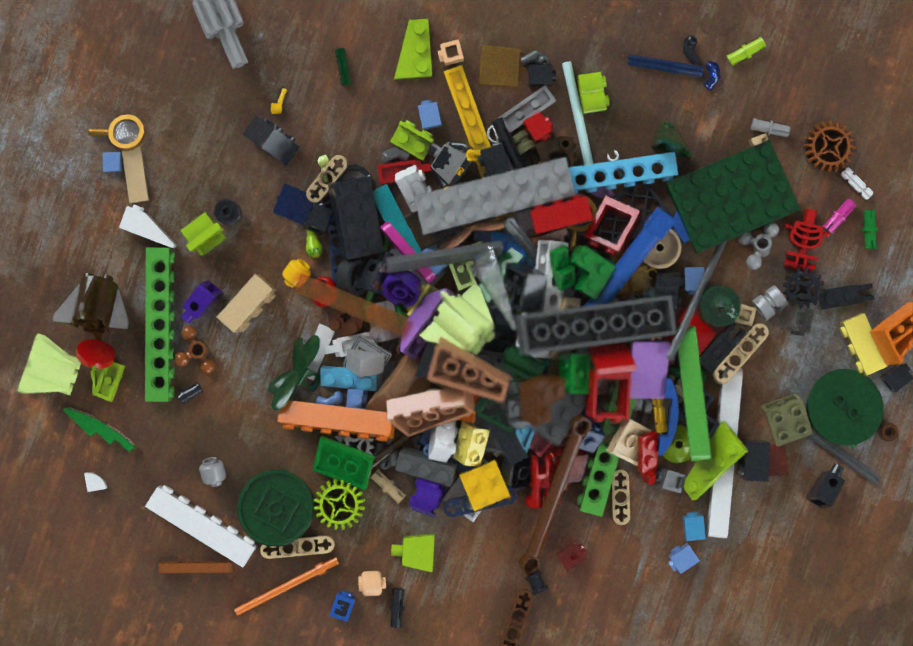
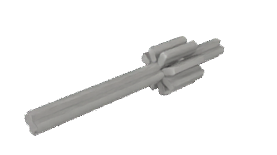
M193 0V8L206 38L212 39L216 37L220 39L232 69L240 68L248 63L235 32L236 28H240L244 24L235 0Z

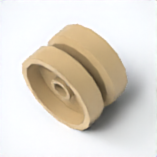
M670 229L665 237L656 243L643 262L654 269H665L673 265L679 258L682 248L677 234ZM658 244L664 246L663 251H657L656 247Z

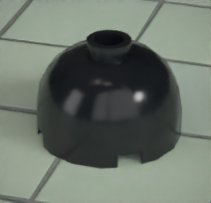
M527 453L528 457L512 466L506 457L502 461L500 467L502 478L508 486L515 490L521 491L529 487L527 484L531 481L530 459L532 456Z

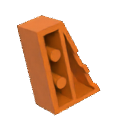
M907 302L869 331L886 365L902 364L907 350H911L913 347V302Z

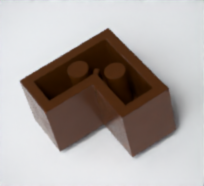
M545 373L520 384V420L535 426L551 421V402L565 397V379Z

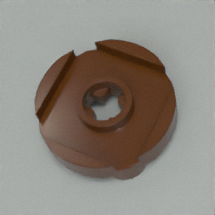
M354 298L335 300L328 312L329 327L342 336L354 335L364 327L366 311L362 308L360 302ZM346 311L351 316V319H348L347 322L343 318Z

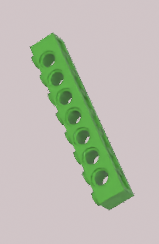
M146 248L145 402H169L171 397H174L175 392L174 386H171V378H174L175 375L174 367H171V359H174L175 350L172 348V340L175 338V330L172 329V321L175 320V310L172 309V302L175 301V291L172 290V283L175 282V271H172V263H175V252H172V248ZM159 262L165 264V270L161 273L156 268ZM159 281L165 283V289L162 292H159L156 288ZM159 300L165 303V308L162 311H159L156 307ZM159 319L165 322V327L162 330L156 327ZM159 338L165 342L163 349H159L156 346V341ZM159 357L165 361L163 368H158L156 365V360ZM158 377H162L165 381L162 388L156 385Z
M615 379L614 384L611 383L609 386V402L604 404L606 412H617L615 400L618 398L619 379ZM630 398L629 419L631 418L636 398ZM604 418V421L600 422L605 436L607 434L615 435L621 422L611 424L610 418ZM604 439L594 451L593 457H589L587 463L589 472L588 475L583 477V493H579L576 503L579 505L580 511L601 517L603 516L619 460L618 456L607 451L610 443L605 442ZM603 452L609 453V458L606 461L599 460V456ZM596 471H603L604 476L601 479H595L594 473ZM597 489L599 493L596 497H590L588 495L589 491Z

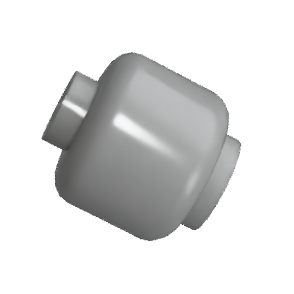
M210 457L202 461L199 471L203 483L211 487L221 485L222 481L226 478L223 462L216 457Z

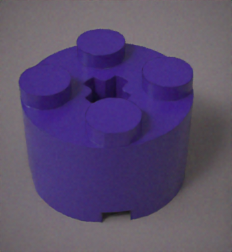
M418 477L414 487L417 488L414 496H411L409 506L412 507L413 511L435 518L437 513L434 510L440 507L445 488L442 487L443 484Z

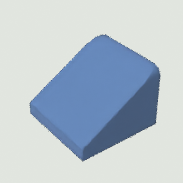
M122 152L103 153V172H122Z

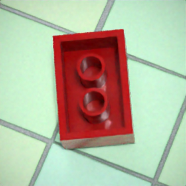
M582 194L571 196V201L564 202L563 199L552 201V205L545 207L544 204L533 206V210L530 211L536 235L593 220L588 197H583Z

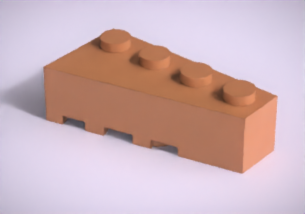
M440 336L427 380L503 402L511 376Z
M454 387L387 400V420L408 437L475 413L474 393Z

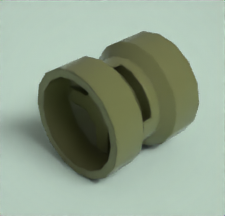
M526 129L512 137L520 155L526 153L535 145L533 140L529 139Z

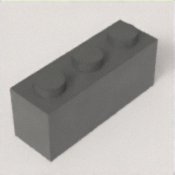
M404 446L399 452L395 470L451 487L455 480L459 462L448 459L447 463L428 459V456L423 451Z

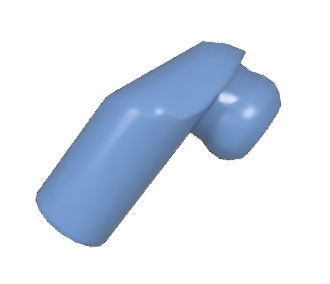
M339 391L334 392V395L328 399L318 396L316 404L339 406L342 404L344 396Z

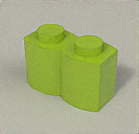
M601 72L578 75L577 82L582 113L589 114L606 111V106H609V97L604 94V87H607L605 76H602Z

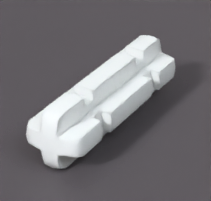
M849 167L844 169L841 176L848 180V183L858 193H861L860 196L864 200L869 199L873 195V191L869 187L866 188V184L856 174L853 175V171Z

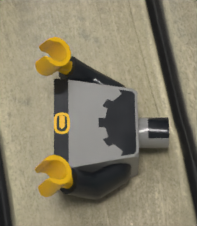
M466 141L447 142L442 148L432 143L427 151L435 157L431 167L434 169L433 173L441 189L456 186L472 161L477 162V159H475L476 155L481 153L480 150H474Z

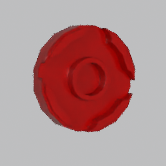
M88 339L78 344L76 357L80 363L87 367L97 366V369H103L113 364L115 351L111 345L104 341Z

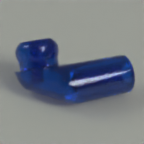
M709 61L706 64V69L709 71L710 77L704 84V87L712 91L721 78L719 64Z

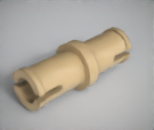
M379 469L370 477L383 489L382 492L389 494L397 504L405 498L406 494Z

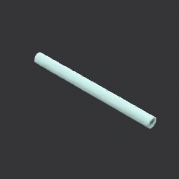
M571 61L562 63L583 162L584 165L594 164Z

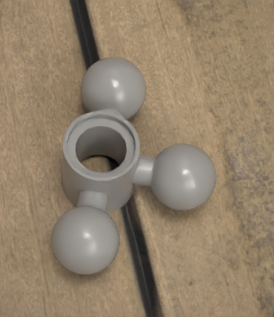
M771 222L764 226L765 235L761 234L753 238L752 233L747 232L737 237L742 245H754L755 254L750 255L746 260L748 268L752 270L758 269L762 264L760 257H766L770 254L771 237H775L779 232V227L776 223ZM765 243L768 247L762 249L758 247V244Z

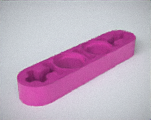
M388 221L380 227L383 234L402 255L416 254ZM429 267L415 269L428 284L436 279L435 274Z

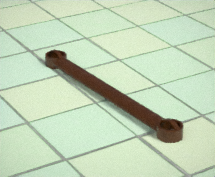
M583 415L574 416L570 421L571 432L527 552L519 560V566L526 574H533L540 567L538 559L583 437L591 430V422ZM585 420L584 428L578 431L579 422ZM535 559L534 564L528 568V560Z

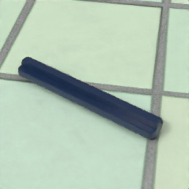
M629 55L628 57L629 66L696 77L703 75L702 66L637 55Z

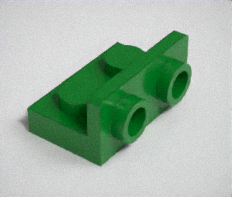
M560 354L558 362L559 377L565 379V393L589 394L590 355Z

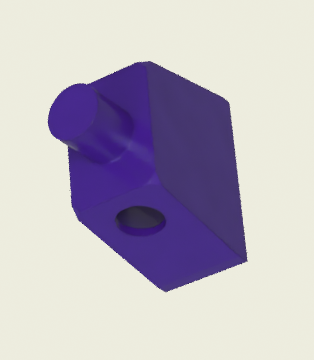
M210 280L199 284L183 304V308L186 311L181 315V318L185 322L191 323L194 318L202 317L223 292Z

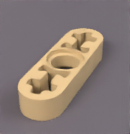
M336 155L328 162L306 191L309 201L320 202L329 192L328 185L322 181L323 175L329 173L333 178L332 182H337L348 168L346 157ZM342 159V165L344 166L343 168L338 167L335 172L338 173L336 176L334 172L328 169L329 167L334 169L336 166L335 160L340 161ZM317 182H319V184L325 187L326 190L324 191V189H321L318 192V194L320 195L319 198H312L313 194L311 191L317 190L320 187L316 185Z
M616 469L611 484L612 518L616 524L625 525L630 520L629 475L623 469ZM620 472L625 476V479L622 480V486L626 485V489H615V486H619L615 476H618ZM620 491L626 494V499L623 502H617L615 499V495ZM627 504V508L623 507V514L627 516L623 518V521H620L619 518H616L620 510L619 507L615 508V505L624 506Z

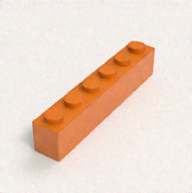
M291 400L279 410L277 420L284 429L294 430V427H298L305 432H312L314 429L320 430L322 434L338 432V435L350 437V434H354L361 439H369L370 436L387 442L388 439H393L395 426L387 420V412Z

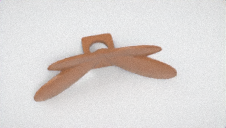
M508 217L463 224V230L446 240L438 250L455 248L472 230H498L504 228V222Z

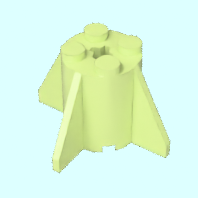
M474 283L462 296L457 294L458 297L449 296L446 292L442 291L440 294L443 303L438 308L440 313L438 317L434 316V322L420 334V337L426 342L437 344L441 336L469 353L477 355L486 342L492 341L495 337L493 332L494 324L481 288Z
M38 333L17 391L22 393L60 392L70 395L78 374L77 370H79L81 363L77 357L67 354L45 335Z

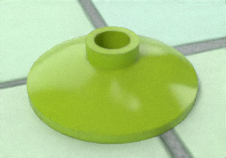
M677 425L673 440L663 454V457L670 462L683 463L690 459L686 426ZM677 441L682 442V446L680 448H677L675 446V443Z

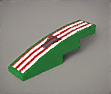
M65 407L63 409L90 437L98 433L109 444H113L117 440L128 452L133 451L138 446L124 433L87 412L72 407Z

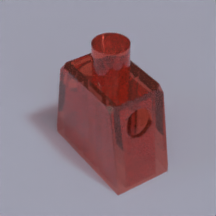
M565 446L548 448V454H551L553 463V478ZM579 448L564 490L571 489V482H580L582 480L589 458L586 450Z

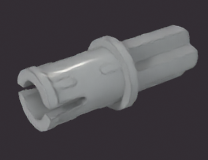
M754 118L752 121V131L764 132L768 136L770 134L782 137L789 136V126L773 123L772 120L768 122Z

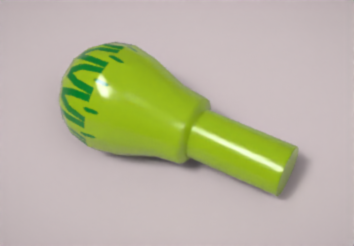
M306 229L308 236L306 237V253L311 258H318L323 252V247L317 235Z

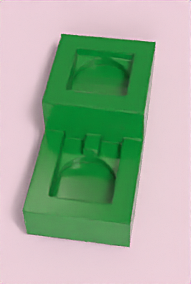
M561 245L549 251L550 265L558 289L562 291L574 285L575 267L569 265L568 247Z

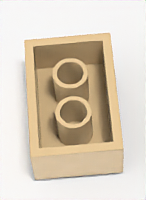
M255 274L217 318L233 333L244 332L250 325L248 321L252 317L256 318L263 311L261 307L264 303L269 304L274 299L276 289L261 275Z

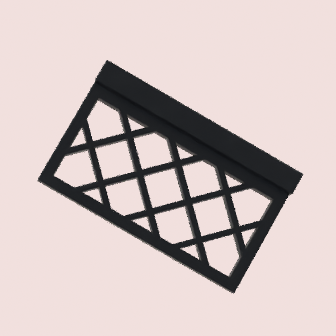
M643 181L635 182L636 186L627 187L612 198L620 202V198L623 196L632 197L630 206L634 208V197L645 199L644 209L635 208L643 212V217L628 245L636 239L645 227V222L654 212V210L646 209L648 199L656 200L660 205L659 208L669 215L671 214L669 208L662 202L649 184H644L647 188L646 196L635 194L636 187L643 183ZM615 214V218L603 217L600 222V228L596 230V232H599L598 237H601V233L612 234L611 243L617 245L623 234L615 232L616 222L629 223L630 221L629 219H617L618 214ZM603 220L614 221L613 231L602 230ZM604 252L608 259L613 257Z

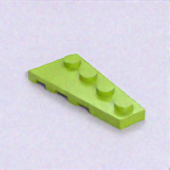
M726 421L720 423L709 441L711 459L697 461L685 479L683 488L692 500H697L748 451Z

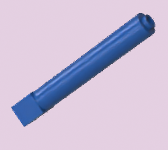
M657 207L645 222L643 230L615 265L614 271L596 300L589 299L584 307L610 304L660 239L662 240L675 224V219Z

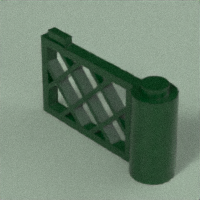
M513 345L511 348L506 347L502 358L505 360L499 370L503 371L506 368L512 371L514 380H511L509 383L515 382L519 393L509 396L506 393L504 399L507 400L508 398L520 395L517 381L522 379L530 380L540 376L547 363L530 354L520 355L519 348ZM487 397L484 400L479 399L475 410H477L476 415L511 433L513 427L511 425L508 427L501 423L499 416L507 412L498 413L495 404L498 401L492 399V401L487 402L489 399ZM493 403L496 411L495 415L487 416L481 413L485 405ZM497 416L498 421H496V420H494V419H492V418Z

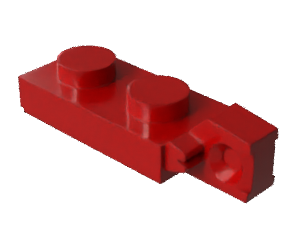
M409 160L377 165L380 185L396 183L395 174L413 165H416L418 170L422 169L424 173L432 172L431 163L421 165L420 160Z
M655 431L638 436V470L641 473L642 481L648 485L655 483V472H657L658 433Z

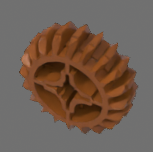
M832 120L828 121L827 125L824 121L821 122L820 127L817 124L814 125L815 131H808L811 137L806 136L804 138L805 141L809 142V144L803 145V148H809V151L804 152V155L810 154L811 156L807 161L811 162L814 160L815 163L812 167L816 168L820 165L819 171L821 172L825 167L827 173H830L832 168L835 172L839 171V166L842 169L845 168L844 162L848 164L851 162L848 156L853 157L855 155L854 152L850 151V149H856V145L850 144V142L855 141V138L849 139L848 137L852 132H844L847 128L846 125L840 129V122H836L833 127ZM831 131L839 135V137L831 139L824 132ZM819 136L821 148L816 152L815 142ZM843 141L844 151L840 157L838 146ZM836 142L830 150L823 152L828 144ZM828 154L836 162L824 161L820 156Z

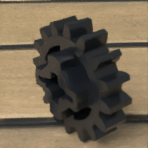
M798 267L796 273L791 270V277L785 276V280L788 282L783 283V287L787 288L783 290V294H788L786 300H792V306H795L796 303L799 304V309L803 305L810 308V303L817 305L816 299H822L819 293L825 292V289L821 288L824 285V281H819L821 274L815 275V269L809 272L808 267H805L804 271ZM792 281H794V284L796 285V288H794L793 291H791L790 287ZM816 284L817 290L816 293L813 294L811 288L814 287V285ZM800 285H807V291L804 289L800 290Z

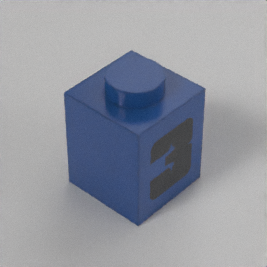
M346 590L338 591L329 616L348 622L356 599L353 593Z

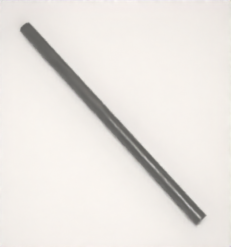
M726 242L717 245L666 355L668 360L672 361L675 357Z

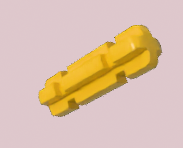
M652 399L657 433L667 431V424L664 422L666 421L664 405H662L664 403L663 399Z

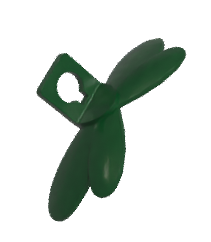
M317 335L311 336L306 343L301 337L296 340L292 356L293 370L278 376L269 385V393H275L271 403L273 410H280L288 403L297 384L314 392L320 383L321 375L307 368L316 357L320 348V338ZM307 376H315V382L312 385L307 384L305 380Z

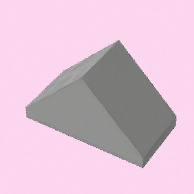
M347 349L346 368L358 377L384 373L385 354Z

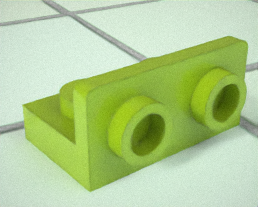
M408 120L405 123L400 121L390 143L424 161L429 147L434 143L433 135L425 130H422V132L416 130V125Z

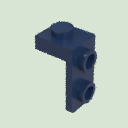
M584 408V409L582 410V412L580 413V415L585 416V409H586V408ZM585 416L591 422V430L583 437L580 449L593 453L606 436L600 422L592 421L591 417Z

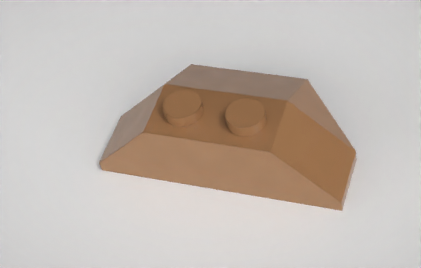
M405 354L365 405V408L372 411L387 412V400L427 392L431 387V381L427 380V378L415 376L423 355L414 360Z

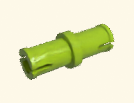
M759 37L747 45L743 44L740 49L727 55V59L731 66H734L736 63L745 58L749 59L754 53L766 48V44L762 37Z

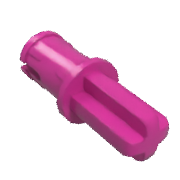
M847 199L837 211L833 212V216L823 227L833 234L836 228L843 221H846L845 218L853 211L856 204L851 199Z

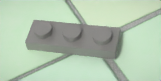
M545 85L498 118L502 117L508 131L513 132L522 126L523 121L539 111L542 112L555 103L556 100Z

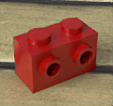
M540 111L523 121L522 124L535 144L546 142L550 139L553 125L548 117H543Z

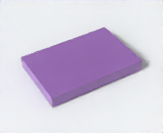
M631 340L630 352L636 364V371H630V398L664 399L669 362L666 355L671 345L669 341Z

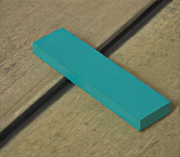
M385 184L374 190L375 204L385 223L388 221L416 253H421L422 251L388 185Z

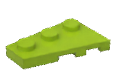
M428 19L409 20L394 80L432 77Z

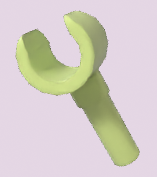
M327 155L318 158L321 171L329 162ZM327 173L323 175L324 183L328 182Z

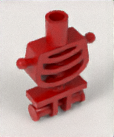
M806 209L803 222L795 221L792 226L789 223H785V229H790L789 241L800 249L799 253L785 251V255L794 257V261L785 258L783 268L789 267L796 271L800 267L804 271L805 267H808L809 272L816 268V264H807V260L818 261V257L806 255L807 249L819 247L822 244L823 236H830L828 231L823 232L822 226L814 225L817 214L816 210ZM796 229L799 230V231H801V232H803L802 235L799 234V233L796 231ZM817 233V236L810 237V234ZM794 236L801 239V243H798L794 239ZM817 240L816 244L808 246L809 241ZM799 258L803 259L802 264L798 263Z

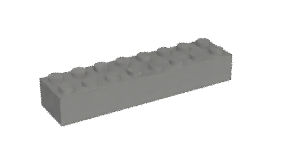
M565 157L414 196L423 235L575 196Z

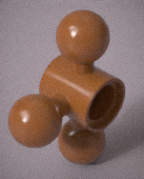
M191 325L185 326L182 329V337L191 342L189 351L187 353L183 351L176 353L174 362L176 365L183 367L189 363L191 357L200 358L201 371L205 374L213 373L216 366L213 360L206 357L208 354L207 344L203 341H197V330ZM197 344L203 347L201 355H197L194 352V347Z

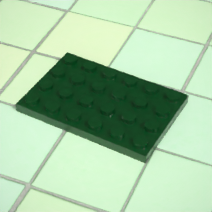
M770 139L665 183L696 254L801 210Z

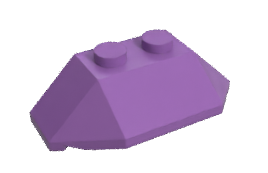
M447 288L425 295L402 326L400 351L414 360L423 355L428 343L420 337V334L434 322V316L438 317L440 313L438 308L443 303L440 293L444 291L449 296L458 297Z

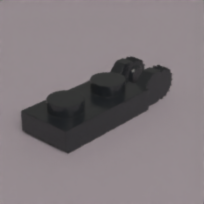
M872 283L826 289L824 293H819L822 296L820 300L821 310L874 300V295L859 297L858 290L873 288Z
M734 321L729 324L724 332L718 335L699 357L700 364L711 374L736 347V343L745 334V331L741 329L733 340L727 336L736 326Z

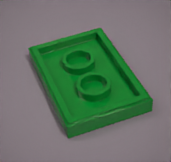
M322 436L319 439L313 471L338 481L344 480V483H350L351 486L365 491L368 487L375 456Z

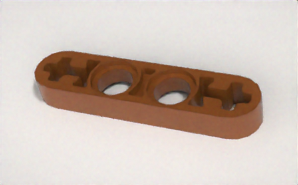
M232 561L158 562V573L233 572Z

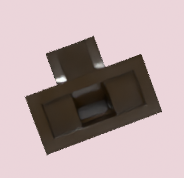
M559 136L549 141L535 144L527 151L532 166L549 161V155L554 153L562 158L566 157L568 168L577 162V157H574L577 150L574 137Z

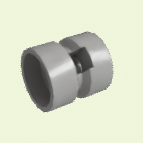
M775 285L767 289L764 296L759 295L752 300L754 307L757 308L758 313L766 321L775 315L776 310L781 311L789 305L784 295Z

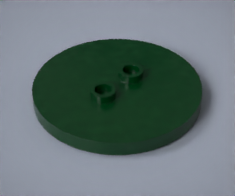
M851 369L833 370L821 376L811 387L806 403L808 419L816 433L824 440L840 446H852L866 441L877 431L883 418V400L877 386L864 374Z
M267 470L252 477L243 487L237 503L238 519L243 530L256 542L274 547L288 545L298 540L308 530L314 515L313 496L307 484L295 474L285 470Z

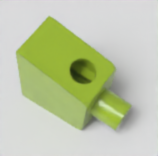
M435 533L404 536L403 545L392 544L391 556H401L403 566L433 572Z

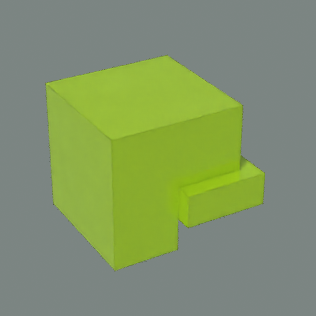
M206 212L180 230L189 242L186 245L191 252L197 250L201 256L206 255L227 239L222 231L224 228L221 224L215 222L211 215Z

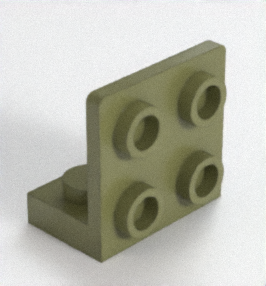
M797 393L761 405L762 412L768 419L776 446H781L813 434L803 400Z

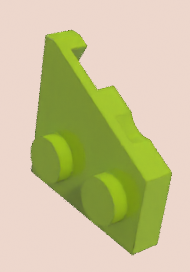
M113 361L112 365L103 369H97V366H92L93 395L113 402L125 365Z

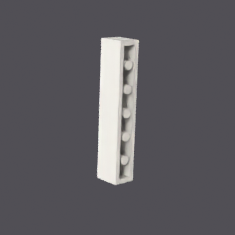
M160 485L156 488L146 504V508L241 567L246 565L257 547L252 538L246 535L245 537L239 535V531L230 525L228 527L223 525L220 518L214 515L212 517L207 515L204 508L198 505L194 507L189 503L190 500L182 495L179 497L175 495L172 488L166 485L163 487Z

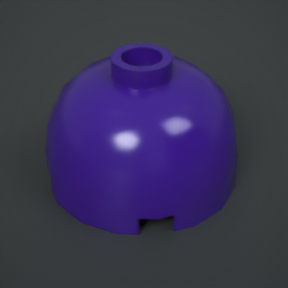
M409 270L390 273L382 284L384 288L382 293L386 299L395 305L398 303L404 304L403 307H410L416 304L422 289L420 279Z

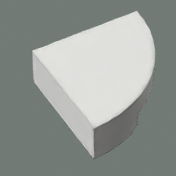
M91 472L84 473L88 492L108 488L106 482L97 474Z

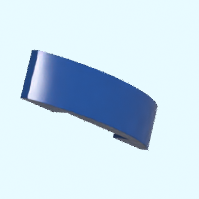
M670 376L666 378L664 395L665 398L671 399L667 433H659L658 455H663L670 446L678 423V398Z

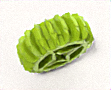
M334 479V485L328 480L326 482L328 488L321 485L320 488L323 493L320 491L316 492L320 499H314L315 503H319V505L314 506V510L320 509L321 511L316 516L320 517L323 515L324 518L320 522L324 523L328 520V528L332 523L335 524L334 530L338 529V524H341V529L345 530V523L351 528L353 526L351 520L358 523L359 520L356 515L359 517L363 516L359 509H365L364 505H360V503L365 502V498L359 499L358 497L363 492L359 491L356 493L357 487L351 488L350 483L345 485L344 480H341V484H338V480ZM344 489L339 497L327 495L331 490ZM348 493L355 500V508L351 507L346 501ZM342 496H344L342 504H345V506H341L337 510V512H335L337 508V504H335V501L338 502L339 500H341ZM324 500L328 501L333 507L331 516L325 510ZM341 511L352 513L348 518L336 519Z

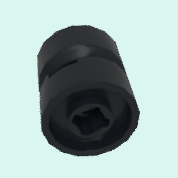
M224 199L216 204L214 215L222 224L234 225L240 221L242 210L236 202Z

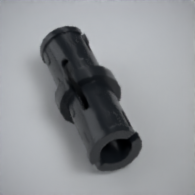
M393 588L392 605H390V627L402 628L403 611H405V606H403L405 589Z

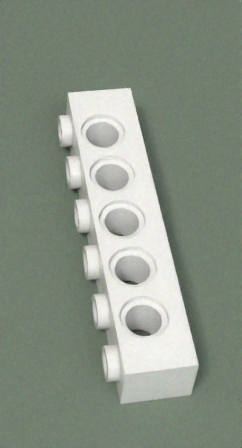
M538 240L535 268L547 275V283L544 289L541 310L534 313L560 309L564 290H559L556 285L550 265L549 251L561 245L568 247L569 243ZM549 352L530 354L534 357L556 359L548 356Z

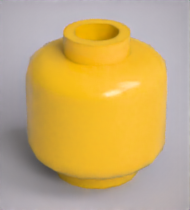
M302 259L291 260L282 273L285 284L291 288H294V286L302 287L311 275L310 266Z

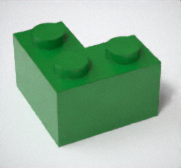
M577 245L569 257V264L582 272L572 289L587 299L596 300L614 271L615 266L586 246Z

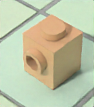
M459 39L440 44L441 50L438 51L440 62L444 61L445 66L464 61Z

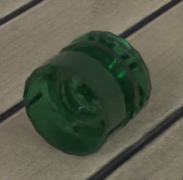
M713 286L704 291L696 310L704 323L710 326H726L732 324L738 318L741 312V301L733 289L727 286ZM722 301L721 304L724 306V309H720L718 311L716 303H720Z

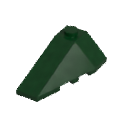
M668 122L659 124L651 148L667 153L675 152L677 156L686 159L690 158L691 152L679 129L674 128L675 125Z

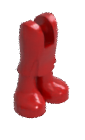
M551 454L544 455L543 465H539L537 455L531 456L530 486L532 491L531 494L525 497V505L530 508L540 509L543 507L541 488H545V503L553 481V460Z

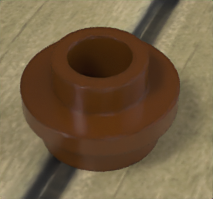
M886 422L880 426L878 433L882 440L890 442L897 438L898 428L895 424ZM887 428L891 430L890 435L885 434Z

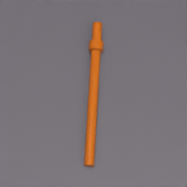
M335 557L325 563L321 562L315 565V568L235 608V613L240 615L318 574L319 576L325 574L328 569L340 564L339 560Z

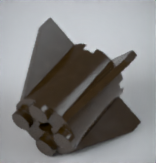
M84 273L79 285L54 313L52 320L53 323L70 324L77 329L78 326L84 327L83 331L93 333L98 340H101L105 330L107 332L110 329L128 331L130 325L119 286L113 281L114 278L109 275L95 276L91 273Z

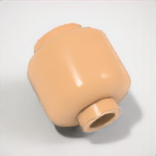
M364 571L361 576H358L359 592H362L364 596H379L382 593V589H386V579L381 576L380 571Z

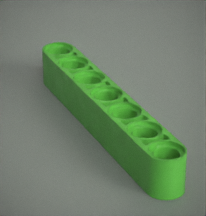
M688 326L677 351L691 461L711 459L696 328L695 326Z

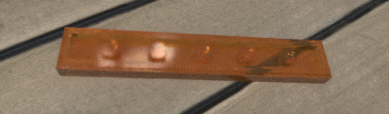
M304 274L300 275L294 290L298 294L401 336L409 319L405 315Z

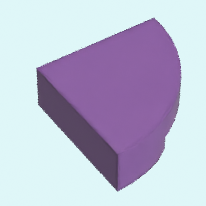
M605 187L597 188V192H591L593 196L599 198L615 195L612 190H605Z

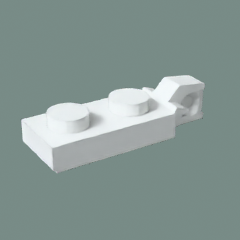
M370 332L361 333L362 336L374 343ZM359 334L332 340L333 345L324 347L325 354L335 353L336 357L346 356L347 349L352 347Z

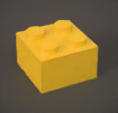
M494 459L459 474L474 511L510 497Z

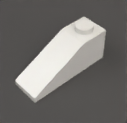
M137 205L126 207L119 228L176 249L177 244L149 214L143 212L145 208Z

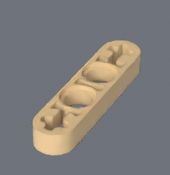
M764 324L753 326L713 373L716 383L723 385L729 382L764 342L769 334L768 328ZM761 329L763 336L760 335L754 341L752 338L757 333L756 330L759 331ZM744 342H749L752 345L750 352H745L742 349ZM730 357H738L740 364L738 366L731 365ZM726 367L731 369L726 373V378H719V372L722 373Z
M329 535L300 537L291 543L294 547L291 553H286L283 550V546H279L281 554H277L278 550H274L271 552V555H268V552L264 551L267 545L263 544L260 552L267 559L325 554L333 550L335 541ZM324 539L331 542L328 549H325V546H318L319 550H315V540H318L317 544L323 543ZM310 541L313 545L312 550H303L302 543Z

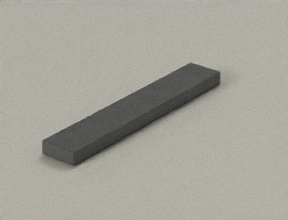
M494 241L386 258L387 274L502 256L503 245L502 241Z

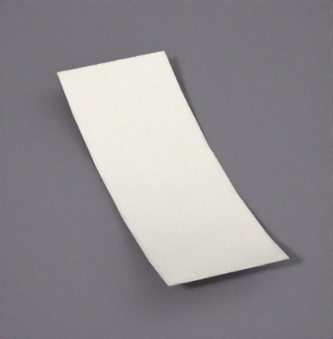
M320 323L315 333L320 338V348L312 363L307 367L316 373L325 355L324 347L329 346L335 332ZM307 376V378L314 380L315 376Z

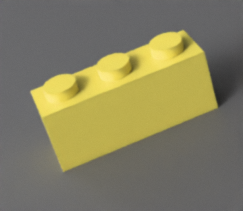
M865 313L840 322V332L843 338L848 340L849 345H847L851 356H855L857 361L855 366L859 373L867 376L888 367L869 333L872 329Z

